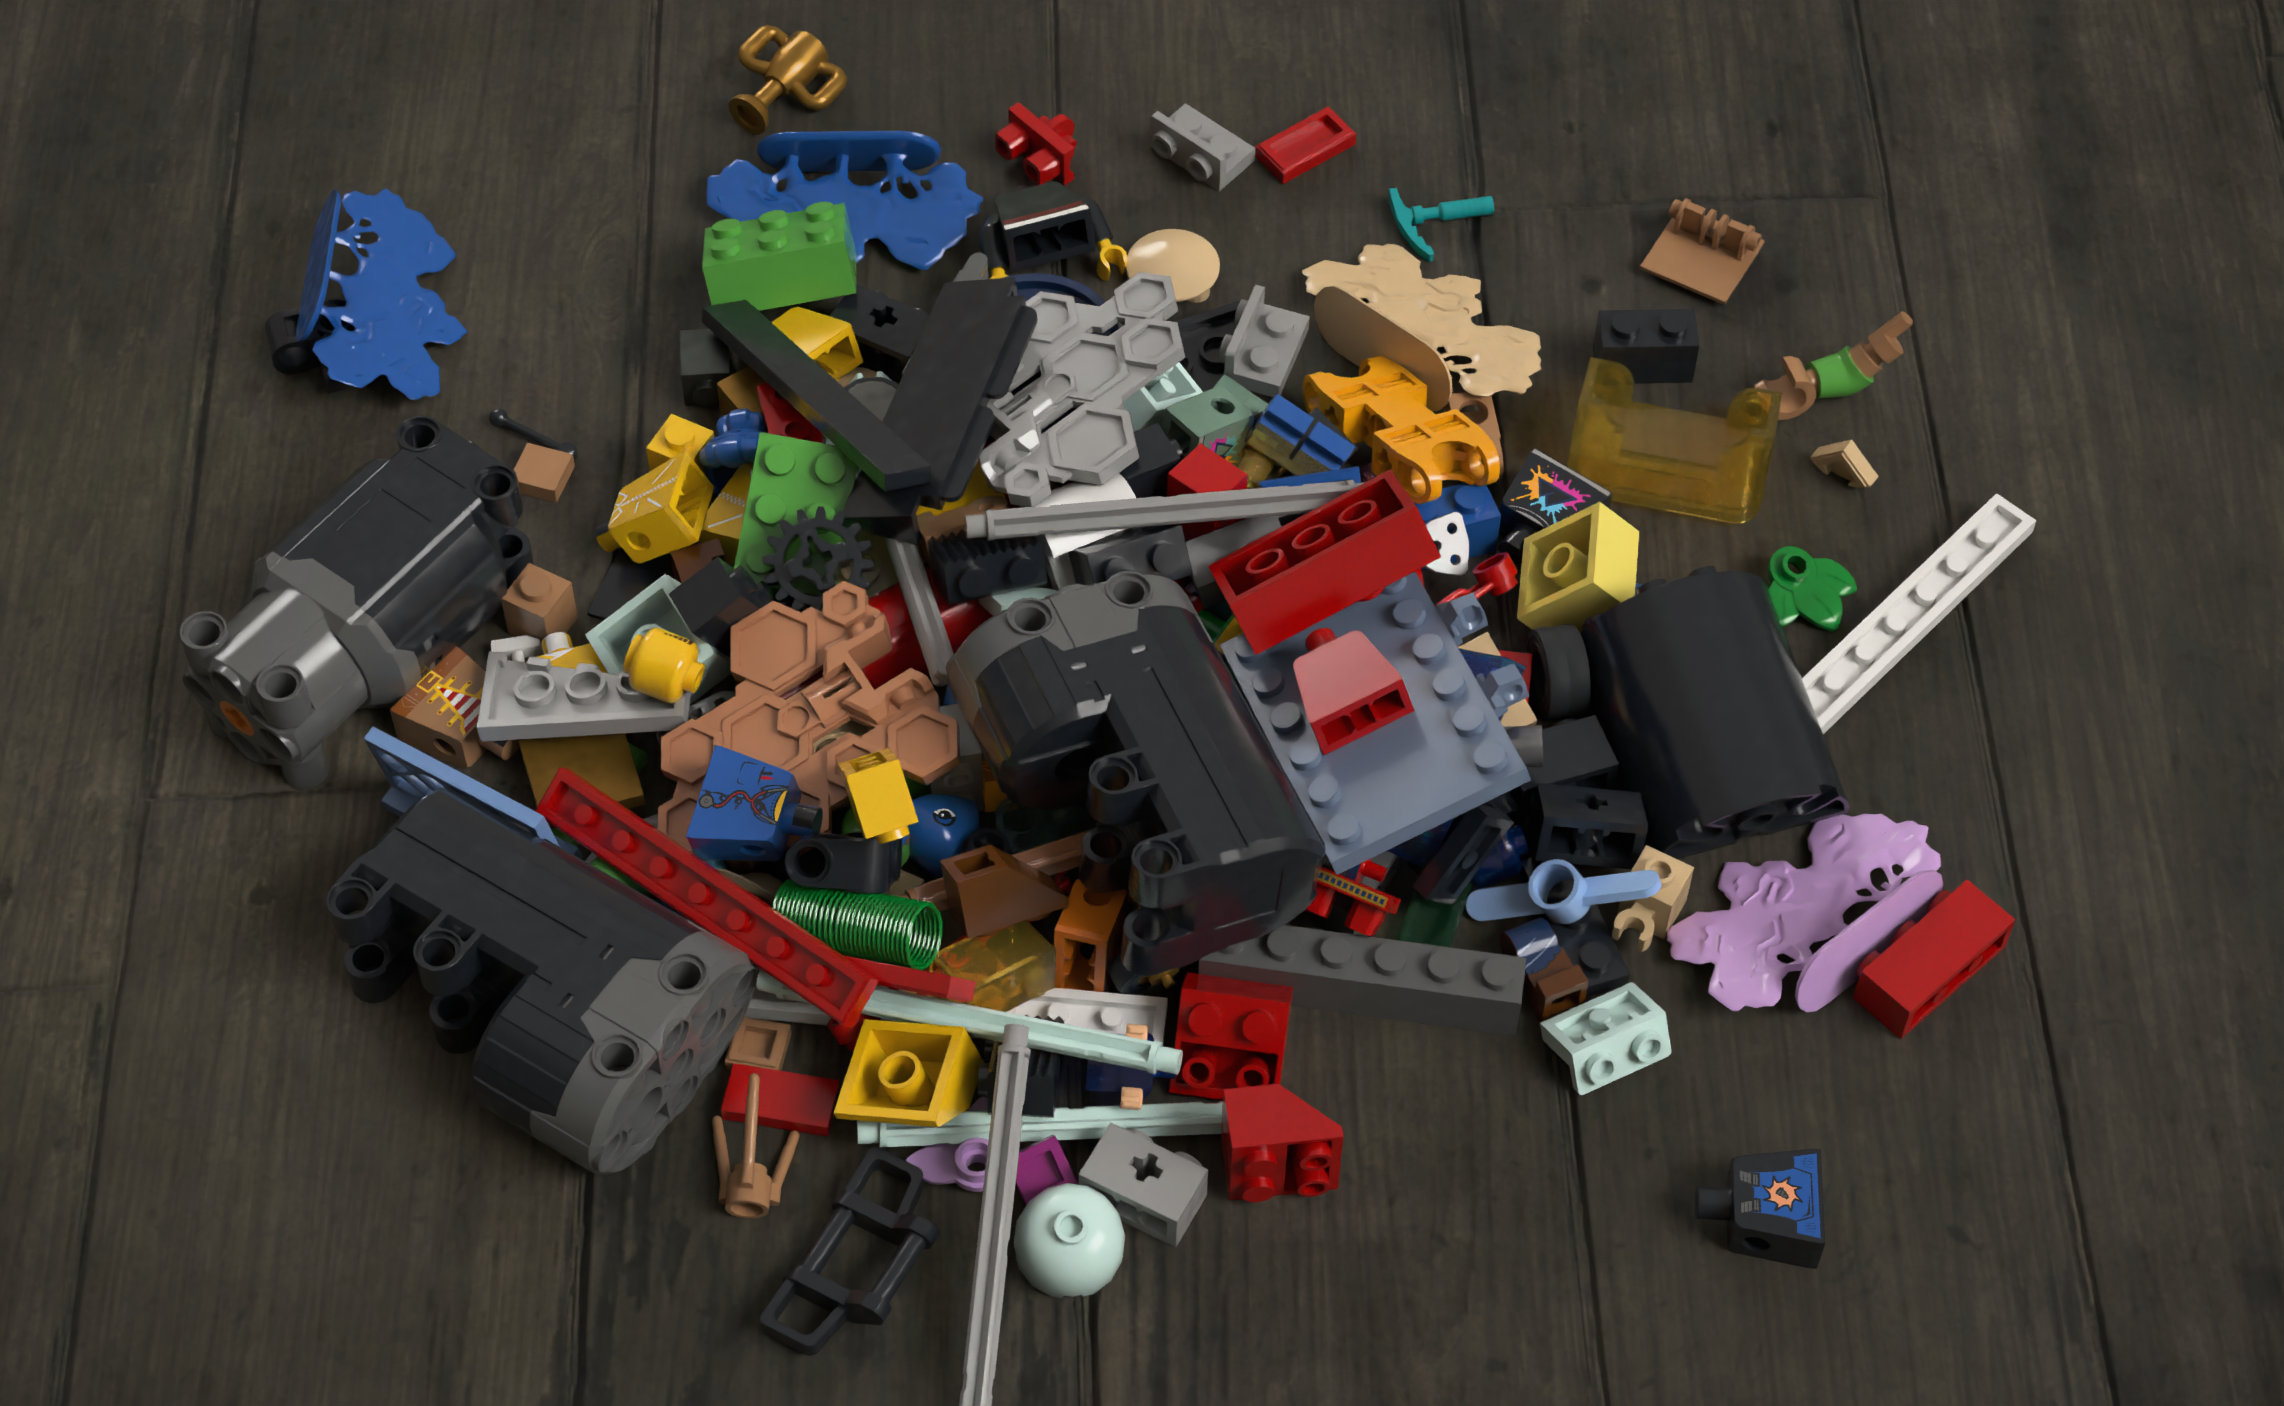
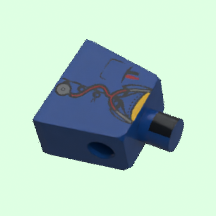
M715 745L686 838L695 855L701 859L778 861L784 855L790 834L803 837L806 834L820 832L823 811L821 807L800 804L801 791L794 775L789 771L723 746Z

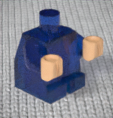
M1127 1024L1126 1035L1123 1036L1154 1041L1153 1035L1148 1032L1146 1025ZM1088 1059L1085 1090L1121 1092L1120 1109L1140 1110L1142 1100L1149 1095L1153 1088L1154 1077L1175 1079L1176 1074L1157 1071L1156 1074H1152L1144 1070Z

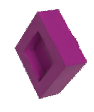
M1050 1135L1019 1150L1016 1186L1025 1206L1046 1188L1065 1183L1078 1185L1055 1135Z

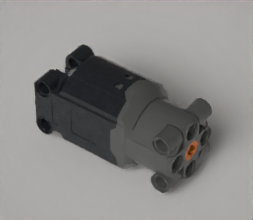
M417 415L403 421L397 428L396 433L399 451L392 458L373 459L355 470L255 561L252 601L227 624L221 615L212 611H201L186 618L181 625L179 633L188 659V671L182 676V681L190 694L203 706L210 729L220 737L229 738L236 748L250 761L259 765L264 763L266 765L280 766L284 780L293 788L307 790L321 784L328 776L329 771L322 742L357 709L392 708L456 646L460 648L503 607L501 599L507 594V590L528 563L534 565L529 538L521 530L514 527L518 524V519L523 512V503L516 472L483 451L475 443L464 439L429 416Z

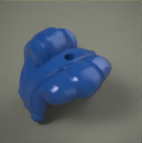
M748 408L732 410L729 414L719 418L716 425L718 436L711 439L700 451V462L704 466L706 477L714 486L713 493H720L721 489L726 486L740 465L745 462L754 465L760 432L767 433L764 427V417L760 412H752Z

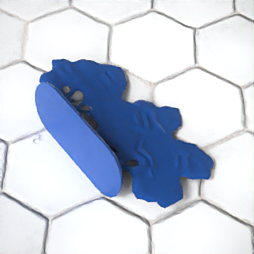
M909 131L775 133L764 137L757 143L756 151L764 163L779 169L778 172L774 175L762 173L750 162L736 159L730 165L724 167L720 175H711L707 178L706 190L707 206L730 219H738L740 222L758 219L762 214L773 210H783L786 213L805 210L808 206L818 202H831L833 205L845 203L856 251V263L865 255L864 243L869 239L879 238L897 260L920 270L930 268L942 258L945 249L955 246L960 239L966 236L967 219L980 212V204L983 202L982 196L968 189L966 171L957 163H941L932 167L923 176L911 172L912 170H920L934 164L940 157L941 147L931 137ZM887 171V174L879 182L869 186H859L853 184L848 179V172ZM802 172H833L814 181L805 180ZM902 177V183H909L910 180L918 193L917 197L908 199L903 196L898 190L896 178ZM787 178L785 191L778 192L776 184L779 180ZM921 180L930 181L932 184L931 190L925 191L921 186ZM889 181L891 190L881 193L880 188L883 183Z
M386 188L375 195H367L358 191L344 194L342 199L346 213L352 217L355 223L348 229L338 232L341 195L338 190L334 189L322 208L312 237L296 329L297 342L306 340L313 331L319 315H324L331 322L334 330L331 336L317 341L312 351L319 358V361L328 367L330 379L362 388L382 374L387 376L394 388L401 391L411 400L420 399L424 395L428 397L435 396L440 392V367L431 359L423 344L430 341L449 346L461 339L468 331L455 317L445 312L446 305L436 292L420 287L417 283V276L427 272L434 273L443 270L456 257V253L447 241L436 233L433 224L426 219L423 213L407 208L399 195L393 194ZM366 219L370 221L371 226H360V220ZM375 232L379 239L371 244H362L355 242L353 237L360 239L361 235L359 233ZM335 243L348 246L356 255L359 265L355 274L347 276L331 270ZM356 248L366 249L369 257L362 256ZM329 279L339 282L342 286V293L347 301L345 307H326L323 305ZM341 320L354 325L355 331H349L342 327Z

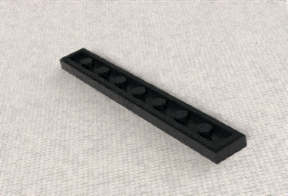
M747 300L702 308V323L885 492L930 482L931 465Z

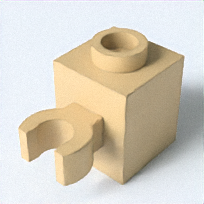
M1647 845L1631 872L1642 870L1657 872L1662 884L1661 889L1658 893L1648 898L1620 901L1612 930V938L1617 941L1625 929L1634 928L1638 930L1641 935L1637 950L1641 952L1648 949L1653 935L1662 939L1666 938L1668 930L1674 924L1687 900L1694 871L1693 866Z

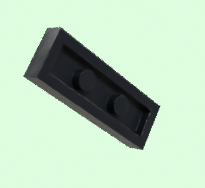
M1535 856L1520 860L1519 873L1523 882H1529L1533 871L1546 861H1536ZM1572 864L1574 868L1582 875L1578 864ZM1563 880L1554 885L1548 894L1547 904H1557L1565 900L1573 889L1574 880ZM1597 904L1591 905L1581 919L1569 924H1559L1550 920L1545 914H1539L1540 917H1543L1550 924L1559 946L1563 947L1573 966L1579 964L1589 982L1586 997L1628 984L1630 974Z

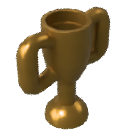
M765 25L757 28L740 46L737 55L743 67L765 77V84L755 95L739 94L733 97L728 107L732 118L739 126L752 134L759 135L764 133L769 124L767 108L778 96L792 94L808 109L820 111L827 108L845 89L847 76L840 67L828 62L829 58L825 47L812 34L806 31H796L788 37L778 27ZM770 41H774L779 46L770 62L755 58ZM817 75L830 77L815 94H810L805 88Z

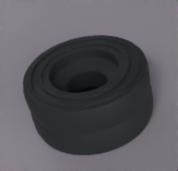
M1565 624L1531 630L1527 640L1526 653L1532 654L1530 692L1538 714L1544 719L1584 714L1589 707L1591 681L1588 656L1578 628L1575 625Z

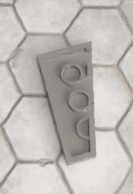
M489 651L477 730L481 742L670 731L688 721L691 693L686 691L679 701L670 704L632 689L629 684V674L623 671L619 675L602 673L598 665L578 663L576 669L556 667L551 665L550 659L529 656L527 663L510 661L507 659L506 653Z

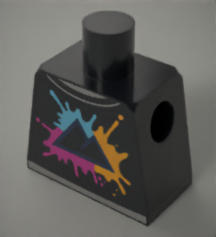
M1534 447L1500 504L1501 520L1499 534L1504 539L1498 545L1499 552H1507L1514 565H1520L1522 563L1524 538L1598 502H1601L1610 509L1613 492Z

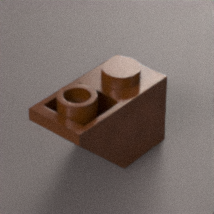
M992 845L940 860L950 915L968 939L992 936L1003 927L1025 920H1041L1048 917L1053 911L1069 906L1067 896L1048 874Z

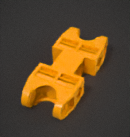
M1378 355L1361 361L1359 377H1340L1330 372L1324 373L1322 371L1304 377L1303 398L1308 413L1310 414L1317 407L1353 444L1365 442L1372 448L1371 471L1376 476H1379L1391 469L1413 502L1423 504L1439 499L1442 493L1443 480H1458L1469 485L1476 484L1481 487L1495 483L1499 479L1500 462L1494 443L1484 430L1458 409L1434 414L1426 407L1427 385L1398 363Z

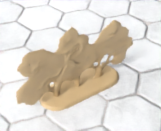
M1386 244L1384 246L1366 245L1358 256L1359 265L1323 260L1302 270V273L1308 277L1305 282L1307 286L1306 292L1316 296L1314 302L1315 320L1327 344L1358 367L1362 360L1378 355L1384 356L1403 366L1427 385L1426 407L1431 411H1440L1449 403L1452 394V377L1449 370L1459 373V383L1466 392L1481 397H1488L1495 392L1503 390L1523 394L1527 388L1532 386L1528 376L1541 370V358L1537 354L1541 349L1539 335L1512 326H1477L1472 322L1471 317L1482 312L1481 301L1475 298V295L1480 293L1481 280L1450 274L1436 279L1422 278L1420 270L1421 261L1401 246L1395 244ZM1361 298H1367L1369 302L1366 303ZM1444 347L1446 353L1440 354L1437 348ZM1455 355L1471 358L1472 362L1469 364L1453 365L1454 362L1452 360L1445 362L1443 358ZM1474 368L1476 372L1467 374L1462 370Z

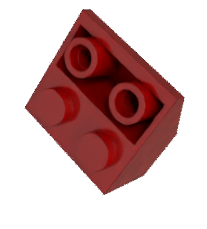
M1187 972L1181 989L1174 1048L1182 1050L1183 1057L1179 1073L1171 1074L1169 1093L1223 1100V1089L1281 1084L1294 987Z
M1280 1084L1223 1089L1220 1143L1229 1200L1244 1199L1247 1202L1256 1203L1269 1200L1273 1196L1298 1193L1301 1196L1314 1197L1322 1195L1328 1190L1338 1189L1344 1138L1342 1126Z

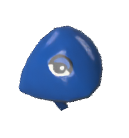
M927 794L912 800L919 822L909 825V857L927 874L939 879L943 877L940 860L961 854V846L964 840L979 829L980 813L978 803L974 800L956 795Z

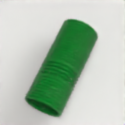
M791 878L786 880L777 890L772 902V907L844 956L924 970L936 958L940 948L943 922L940 911L934 903L882 893H857L834 888L805 887L798 885Z

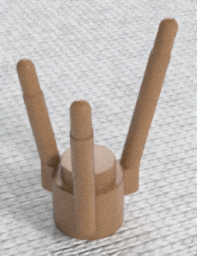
M756 1073L751 1074L748 1081L742 1163L736 1164L732 1173L722 1118L720 1116L712 1118L713 1139L720 1180L718 1202L725 1204V1210L729 1214L748 1219L764 1217L769 1212V1206L780 1205L781 1187L800 1137L799 1132L796 1130L789 1133L772 1178L767 1175V1168L764 1165L755 1163L760 1077Z

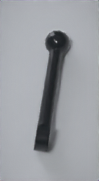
M497 408L491 411L489 421L493 426H505L544 447L573 454L574 461L576 460L577 448L573 443L564 442L560 444L512 420L503 409Z

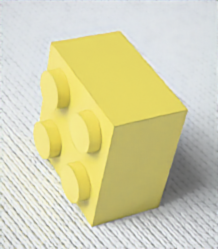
M1598 502L1524 538L1517 619L1532 630L1570 624L1575 625L1581 633L1584 630L1583 622L1596 614L1604 613L1619 603L1635 596L1639 531L1604 504Z

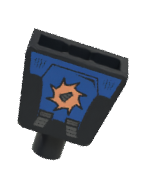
M1821 1149L1743 1155L1733 1158L1726 1178V1187H1696L1695 1218L1727 1221V1247L1733 1253L1817 1269L1825 1246Z

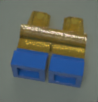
M1276 394L1266 406L1241 448L1238 456L1242 459L1238 468L1248 474L1247 489L1260 488L1259 481L1265 480L1267 475L1276 479L1340 469L1356 446L1318 421L1307 434L1292 459H1290L1291 452L1305 434L1314 418L1279 394Z

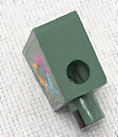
M1215 387L1165 408L1161 428L1169 440L1174 438L1179 443L1184 458L1201 443L1234 466L1239 467L1245 460L1251 431L1263 411L1255 400L1246 399L1240 402L1225 388Z

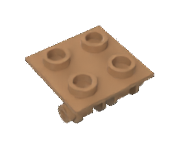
M1687 198L1683 202L1675 199L1668 214L1672 218L1640 265V270L1725 305L1764 245L1765 240L1761 239V234L1755 232V226H1747L1733 219L1729 222L1730 216L1726 214L1717 221L1716 210L1711 209L1705 216L1706 208L1692 203Z

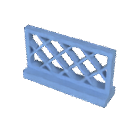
M373 726L364 737V741L391 785V788L381 800L387 811L401 817L415 802L424 796L443 788H453L502 817L528 828L532 834L539 838H545L578 858H583L578 847L553 835L543 815Z

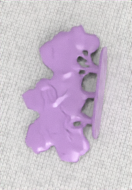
M1864 813L1854 817L1842 814L1814 822L1807 838L1808 848L1812 853V865L1805 869H1796L1787 861H1765L1760 866H1752L1747 862H1724L1723 870L1719 877L1718 889L1723 891L1725 896L1731 901L1730 909L1712 912L1696 911L1691 916L1670 927L1667 932V941L1672 944L1670 949L1672 958L1694 964L1713 963L1715 968L1710 979L1708 993L1732 1011H1739L1745 1005L1754 1008L1774 1006L1781 998L1782 979L1785 975L1792 971H1802L1795 991L1797 1005L1806 1013L1819 1010L1859 980L1856 970L1862 961L1875 950L1883 953L1892 945L1891 941L1896 932L1909 920H1913L1916 923L1926 915L1927 908L1931 902L1942 892V875L1937 872L1941 867L1940 854L1931 849L1926 843L1929 827L1919 825L1914 821L1895 823L1883 814ZM1898 864L1902 866L1904 871L1897 876L1893 873L1892 865ZM1882 868L1889 883L1884 882L1881 887L1886 889V891H1879L1872 885L1870 873L1873 869ZM1910 877L1901 884L1902 878ZM1867 888L1872 895L1860 896L1856 891ZM1862 901H1879L1850 925L1844 923L1843 914L1853 904ZM1834 936L1812 954L1809 947L1813 942L1826 940ZM1784 953L1795 961L1789 964L1782 963L1777 960V955Z

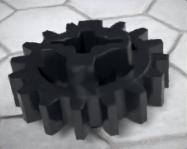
M818 506L815 518L808 519L806 513L800 509L797 510L799 523L792 526L783 519L779 522L784 533L781 539L768 536V544L776 551L775 555L763 556L762 562L765 566L775 568V572L766 576L765 581L768 586H782L775 596L780 604L792 598L794 600L792 609L802 612L805 606L822 611L823 593L836 586V580L842 568L850 566V563H853V568L847 582L869 591L871 585L862 577V573L874 571L875 563L871 560L863 559L862 555L868 553L873 548L870 541H856L862 532V527L859 523L851 525L848 529L844 527L846 519L844 512L839 511L833 520H828L824 507ZM817 530L832 532L841 537L845 543L839 542L833 545L819 538ZM800 537L802 545L796 557L785 564L788 549ZM811 543H814L817 551L821 553L824 559L831 557L833 559L825 564L827 584L823 583L821 576L817 575L814 568L805 569L806 566L812 564L811 555L813 552L810 547ZM806 582L817 587L821 597L803 594L791 584L795 583L797 585Z

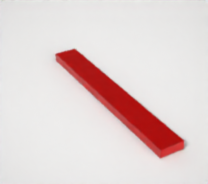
M559 767L535 812L543 815L546 821L699 927L747 953L751 963L843 1026L853 1028L880 980L570 769Z

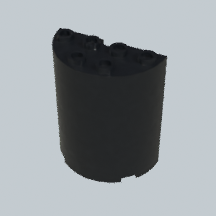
M1714 566L1701 567L1690 572L1686 578L1669 583L1665 579L1649 581L1637 589L1638 595L1619 603L1604 613L1591 616L1583 622L1584 630L1580 634L1588 656L1591 681L1590 693L1606 738L1619 763L1618 772L1625 791L1640 792L1648 822L1645 846L1652 847L1675 859H1681L1736 844L1737 841L1751 834L1764 833L1769 835L1849 812L1850 805L1769 590L1761 577L1741 571L1717 572Z

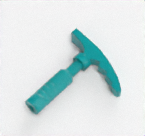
M1391 188L1388 192V203L1397 228L1413 250L1428 262L1433 261L1434 251L1431 246L1426 245L1422 236H1418L1416 226L1412 225L1423 224L1424 220L1435 218L1447 221L1494 214L1492 196L1440 202L1437 207L1422 208L1421 205L1407 208L1402 202L1397 188Z

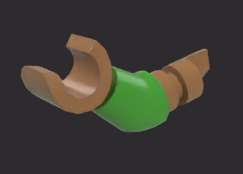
M1902 311L1869 335L1868 344L1861 341L1853 348L1846 346L1835 354L1807 363L1806 367H1804L1799 358L1793 356L1783 357L1781 365L1786 373L1784 376L1772 381L1763 379L1754 384L1767 412L1773 419L1788 420L1807 411L1813 405L1815 399L1847 397L1863 390L1874 382L1873 375L1882 370L1881 363L1883 361L1890 364L1904 353L1896 337L1911 327L1913 320Z

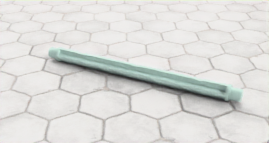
M760 969L757 978L758 990L775 993L779 999H791L809 1003ZM877 986L861 1014L900 1022L961 1026L966 1028L970 1036L1003 1042L1005 1025L1020 1024L1029 1027L1027 1044L1029 1048L1144 1070L1152 1074H1156L1157 1071L1178 1074L1183 1057L1182 1050L1163 1047L1162 1042L1148 1041Z
M1223 1101L1218 1103L1142 1104L1140 1110L1120 1109V1105L1086 1106L1084 1108L1072 1109L1068 1107L1055 1108L1054 1118L1022 1116L1020 1142L1040 1141L1050 1135H1055L1057 1140L1101 1139L1110 1122L1125 1130L1128 1128L1137 1129L1149 1137L1221 1134ZM987 1110L964 1111L940 1127L857 1120L858 1144L880 1143V1147L925 1146L939 1143L961 1144L967 1139L976 1137L989 1140L991 1115H988Z

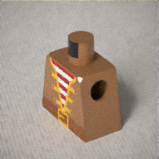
M457 646L390 709L398 740L462 768L471 767L487 750L503 760H507L520 747L518 740L481 742L477 730V722L485 671Z

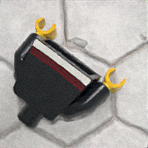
M1049 182L1030 188L1021 185L1013 188L1010 193L999 195L995 198L997 212L988 216L979 234L981 252L988 258L987 269L988 274H991L990 279L1009 276L1005 274L1008 268L1011 272L1095 251L1096 247H1098L1100 252L1096 271L1102 280H1109L1111 272L1109 263L1115 264L1119 268L1121 275H1124L1127 253L1122 247L1111 244L1110 241L1113 239V235L1099 205L1091 198L1073 194L1059 182Z

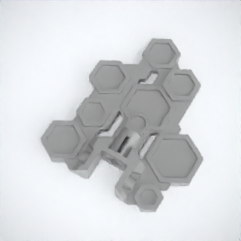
M1139 272L1114 290L1115 296L1101 306L1075 303L1073 296L1042 291L1026 301V306L1032 307L1036 311L1038 322L1007 394L1000 399H990L987 407L993 411L995 420L989 436H992L996 441L982 450L980 463L989 488L996 492L1008 494L1010 503L1013 505L1035 507L1052 494L1049 481L1064 483L1067 480L1103 485L1139 459L1130 413L1127 410H1123V401L1185 358L1178 323L1166 321L1178 312L1170 276ZM1117 323H1122L1123 325L1109 336L1091 334L1093 332L1104 333ZM1041 371V377L1027 385L1014 396L1012 395V390ZM1071 408H1075L1073 412H1071L1058 423H1056L1051 428L1042 433V430L1044 428H1046L1048 425H1050L1055 420L1060 418L1064 413H1066Z

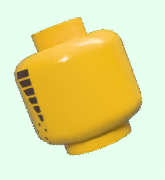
M655 627L650 629L644 636L637 634L634 637L624 660L623 672L629 674V684L635 691L673 704L679 701L686 691L693 694L696 692L704 674L705 664L697 662L698 646L695 642Z

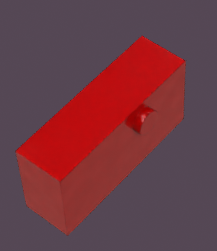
M1390 469L1208 565V568L1254 654L1257 655L1356 602H1365L1377 597L1384 587L1441 558V555L1417 506Z

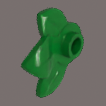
M1785 546L1778 549L1768 561V579L1771 584L1768 590L1782 627L1789 625L1800 615L1819 628L1835 632L1839 627L1842 617L1841 597L1852 595L1857 591V585L1851 574L1839 563L1828 558H1812L1806 551L1795 546ZM1788 564L1793 565L1800 574L1793 573L1789 569Z

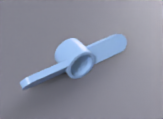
M1553 859L1539 865L1533 871L1527 883L1480 888L1473 891L1466 900V909L1468 914L1478 921L1545 914L1553 922L1569 924L1581 919L1591 905L1648 898L1658 893L1662 884L1658 873L1653 870L1583 878L1569 862ZM1563 880H1574L1573 889L1565 900L1557 904H1547L1548 894L1554 885Z

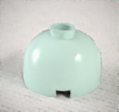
M1065 1183L1046 1188L1027 1203L1016 1223L1014 1237L1016 1260L1020 1271L1030 1284L1047 1295L1058 1298L1078 1295L1083 1297L1094 1294L1112 1280L1122 1263L1125 1233L1119 1213L1106 1196L1085 1185Z

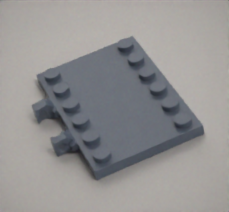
M1413 572L1384 587L1377 597L1365 602H1356L1257 655L1254 654L1243 633L1220 644L1223 654L1261 729L1323 839L1326 849L1325 854L1336 875L1531 781L1524 762L1499 720V717L1508 711L1507 707L1529 697L1523 677L1513 663L1491 671L1486 679L1483 674H1478L1475 678L1458 648L1463 643V637L1488 626L1485 612L1474 593L1451 600L1449 603L1437 604L1435 607L1416 572ZM1319 628L1331 629L1337 638L1353 630L1361 631L1398 671L1415 711L1323 755L1307 718L1293 663L1296 658L1308 653L1305 647V640L1310 633Z

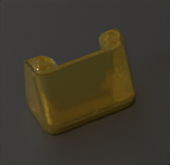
M1590 357L1578 403L1567 463L1568 467L1613 492L1611 501L1727 523H1744L1750 521L1758 514L1775 442L1782 397L1781 392L1760 388L1742 390L1733 397L1726 419L1632 401L1634 378L1631 372L1620 363Z

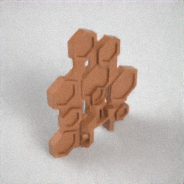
M846 581L839 583L823 593V612L813 607L799 612L772 601L731 626L730 671L734 679L741 682L736 685V696L696 720L691 718L661 737V771L665 777L676 781L677 785L673 798L658 807V830L695 854L686 835L714 747L717 745L779 767L793 774L801 791L800 804L821 807L823 819L819 833L832 834V810L849 800L838 763L889 747L899 759L905 777L923 785H928L960 765V728L956 719L940 713V699L928 676L912 668H909L877 689H873L861 669L892 651V641L889 625L884 613L868 605V596L865 589ZM823 669V677L786 700L779 697ZM850 720L872 729L860 737L848 732L814 753V742ZM790 834L785 851L788 852L801 836ZM803 847L801 849L800 856H802L803 854L807 853L815 847Z

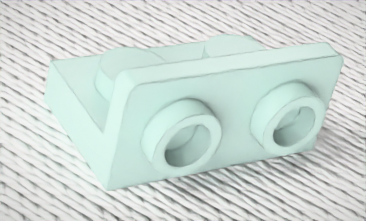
M1633 982L1540 1023L1543 1041L1569 1065L1573 1088L1580 1095L1598 1089L1662 1060L1671 1054L1666 1012Z

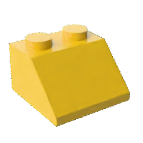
M864 1019L834 1115L837 1119L940 1127L970 1108L978 1082L980 1062L984 1063L965 1027Z

